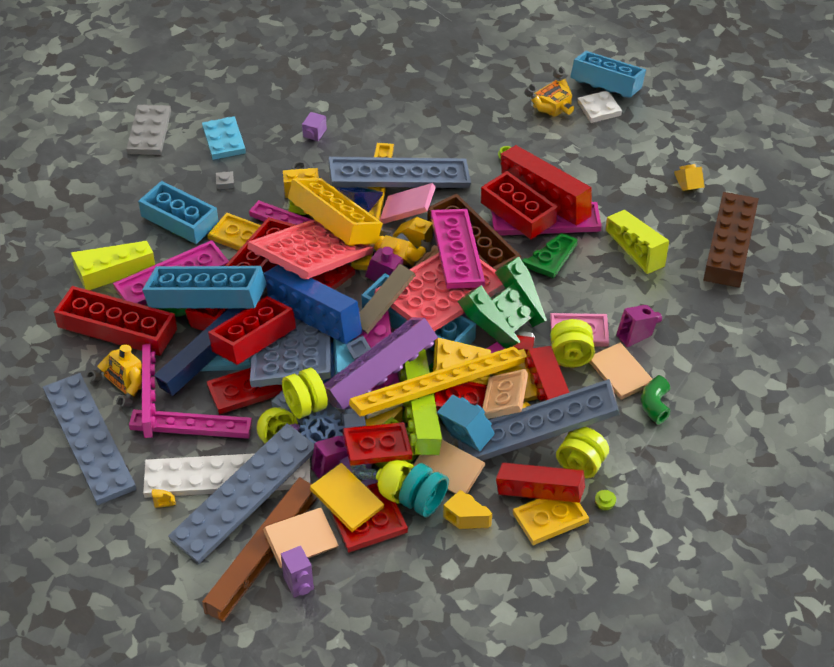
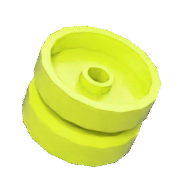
M569 319L557 323L551 329V347L558 365L575 368L583 366L593 359L595 354L593 331L587 322Z
M312 367L299 371L298 375L291 374L283 377V394L290 411L296 418L301 419L310 415L311 410L319 412L327 408L328 398L324 384Z
M582 427L568 432L556 451V458L565 469L584 470V478L588 479L594 477L598 472L601 464L609 454V446L601 434L591 428Z

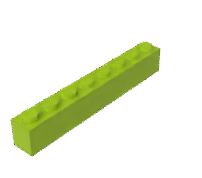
M422 349L418 352L419 356L416 359L403 364V368L399 373L400 381H406L430 373L426 350ZM434 393L404 402L403 405L407 406L405 417L409 419L407 429L411 433L410 446H413L414 454L439 455L442 436Z

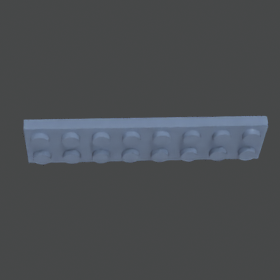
M329 157L328 160L331 186L420 187L433 183L436 188H470L471 185L466 159Z
M81 373L43 386L44 393L96 504L100 505L137 490Z
M608 379L522 409V412L490 419L489 421L492 423L491 427L495 434L480 452L457 440L458 447L483 461L620 415L612 383Z
M287 423L168 535L169 540L197 564H200L313 455L314 443Z

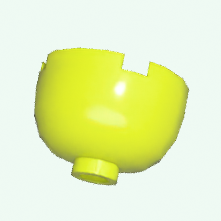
M270 408L259 417L257 434L261 441L266 444L287 423L289 425L298 424V420L291 412L284 408Z
M394 460L380 468L376 474V480H378L377 485L382 496L399 504L400 489L411 468H414V465L405 461Z

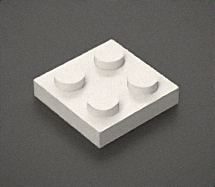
M607 91L579 97L577 101L591 123L621 116L622 114L621 108Z

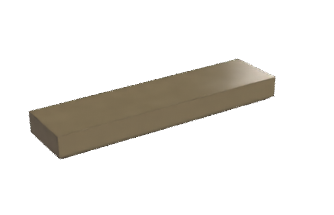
M399 264L359 313L363 332L368 334L416 276L413 271Z

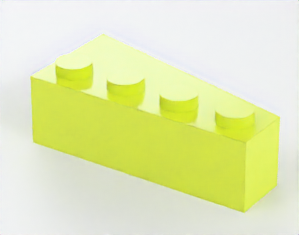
M626 210L607 217L605 230L646 274L665 267L669 246L668 239Z
M147 241L71 252L74 268L86 290H92L122 280L155 265L154 254Z

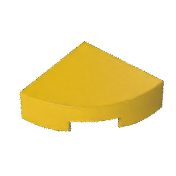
M152 489L155 508L176 505L173 494L165 490Z

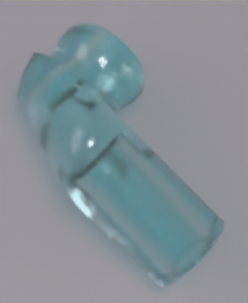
M364 464L351 466L352 472L358 479H376V469H367Z

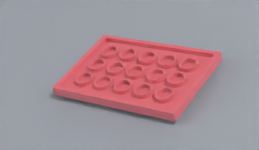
M313 219L249 241L247 249L253 251L258 256L269 259L271 263L284 267L287 271L298 274L302 279H310L373 253L374 247L363 244H355V246L346 245L342 239L334 236V233L325 229L321 223Z
M438 253L410 269L416 276L391 305L392 309L407 320L412 317L425 318L435 332L465 313L457 301L475 288L447 289ZM480 259L485 279V286L483 288L489 297H492L505 287L495 274L496 270Z

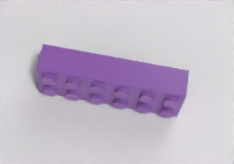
M412 317L324 383L327 398L332 407L343 410L351 408L349 406L350 398L371 392L372 387L376 384H383L388 379L387 376L392 372L397 373L400 371L405 362L416 359L419 356L418 352L422 349L426 350L433 346V341L438 336L425 318Z

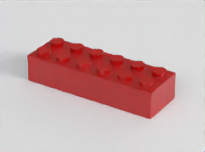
M517 145L501 153V173L503 174L508 171L558 207L557 215L576 226L592 216V187Z
M71 286L54 311L58 328L119 345H129L131 348L142 351V345L150 344L151 352L155 351V355L161 356L177 330L174 313Z

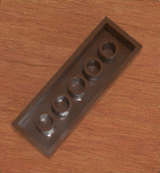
M723 192L703 281L740 288L759 198Z
M457 193L429 206L427 221L432 222L431 210L467 209L479 259L496 271L518 256L521 259V255Z

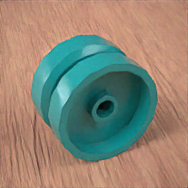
M419 463L405 478L400 489L399 502L409 509L414 508L416 513L425 518L430 517L443 501L448 489L449 479L440 472L433 473L431 467Z

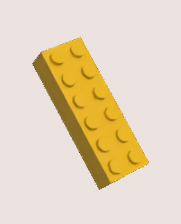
M322 178L292 179L288 199L295 206L304 210V213L309 214L315 221L321 223L325 229L334 233V236L342 239L349 246L377 243L382 222Z

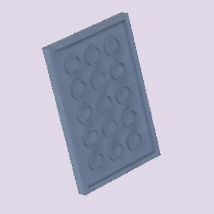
M295 318L296 328L252 355L251 387L282 385L283 377L291 374L298 375L299 371L310 367L318 373L321 380L331 379V336Z

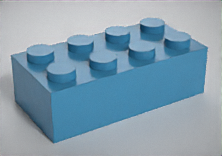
M585 51L574 59L570 78L575 79L579 83H588L595 88H604L607 92L620 93L623 97H632L642 88L646 69Z
M163 181L159 182L138 201L141 217L195 244L204 238L219 222L216 207Z

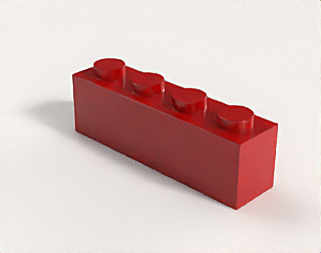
M544 346L529 349L524 363L526 369H529L531 373V383L535 384L537 388L538 400L543 402L570 393L552 347Z
M502 463L496 477L498 495L580 503L585 489L584 470Z

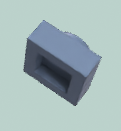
M364 336L346 344L354 360L371 349Z

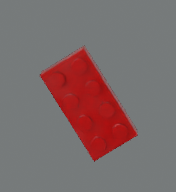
M508 171L481 187V204L529 239H533L557 223L558 207Z
M267 296L258 301L255 308L245 309L209 331L208 334L212 351L238 365L294 330L296 323L292 308Z

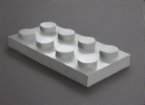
M137 105L127 145V154H162L171 115V106Z

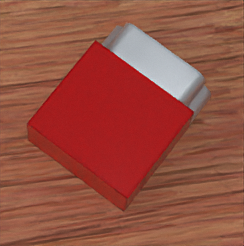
M518 331L516 336L521 342L514 345L517 350L524 349L527 355L528 350L534 347L535 336L531 332Z

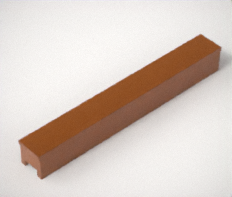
M301 477L297 479L202 601L204 614H209L224 622L274 556L263 531L264 527L308 512L317 500V497L310 490L311 483L303 480Z

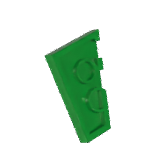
M561 233L546 243L543 249L540 251L537 249L528 259L524 258L522 262L527 269L554 279L577 246L578 239Z

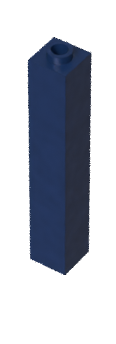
M246 308L227 309L154 375L159 388L173 396L209 364L218 354L212 351L208 332Z

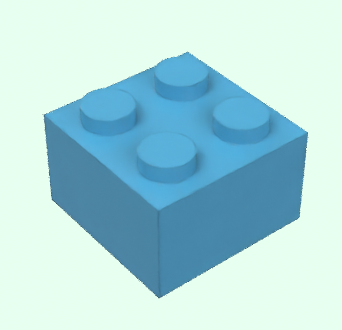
M452 395L437 412L452 437L479 452L495 434L491 427L492 423L484 415V409L479 405L474 406L463 397L458 398Z

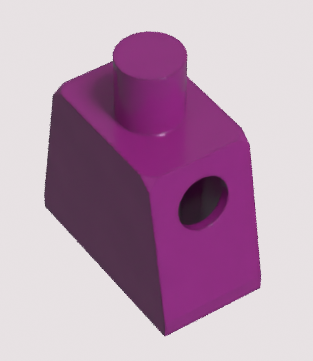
M391 247L379 248L369 262L365 277L376 282L385 273L390 276L399 264L403 265V259L393 254Z
M648 305L625 308L616 336L626 347H630L651 337L656 324L662 321V316L659 312H654Z
M336 436L314 443L311 470L318 479L338 466L340 460L348 456L343 436Z

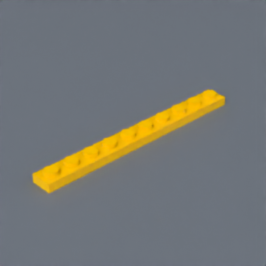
M377 143L374 157L392 158L394 144ZM367 187L363 209L380 221L386 187ZM373 253L351 262V267L357 270H367Z
M513 346L350 398L349 406L361 417L523 364L525 356Z

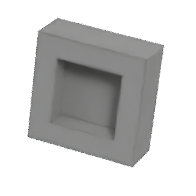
M233 171L216 173L217 190L234 188Z

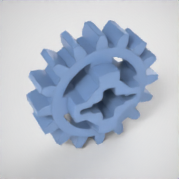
M324 411L323 415H320V412H316L315 416L310 413L308 419L304 418L303 425H300V432L312 443L333 438V436H343L341 432H343L344 427L339 426L340 419L334 420L335 414L327 416V411Z

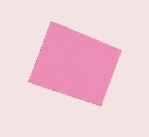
M430 183L389 195L380 221L386 224L428 212L435 190L434 184Z
M550 313V332L561 321L569 319L582 320L587 322L592 328L594 347H609L607 314Z

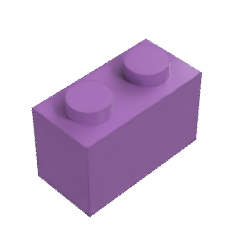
M300 545L281 553L283 577L293 597L306 595L311 590H314L312 565L302 546Z

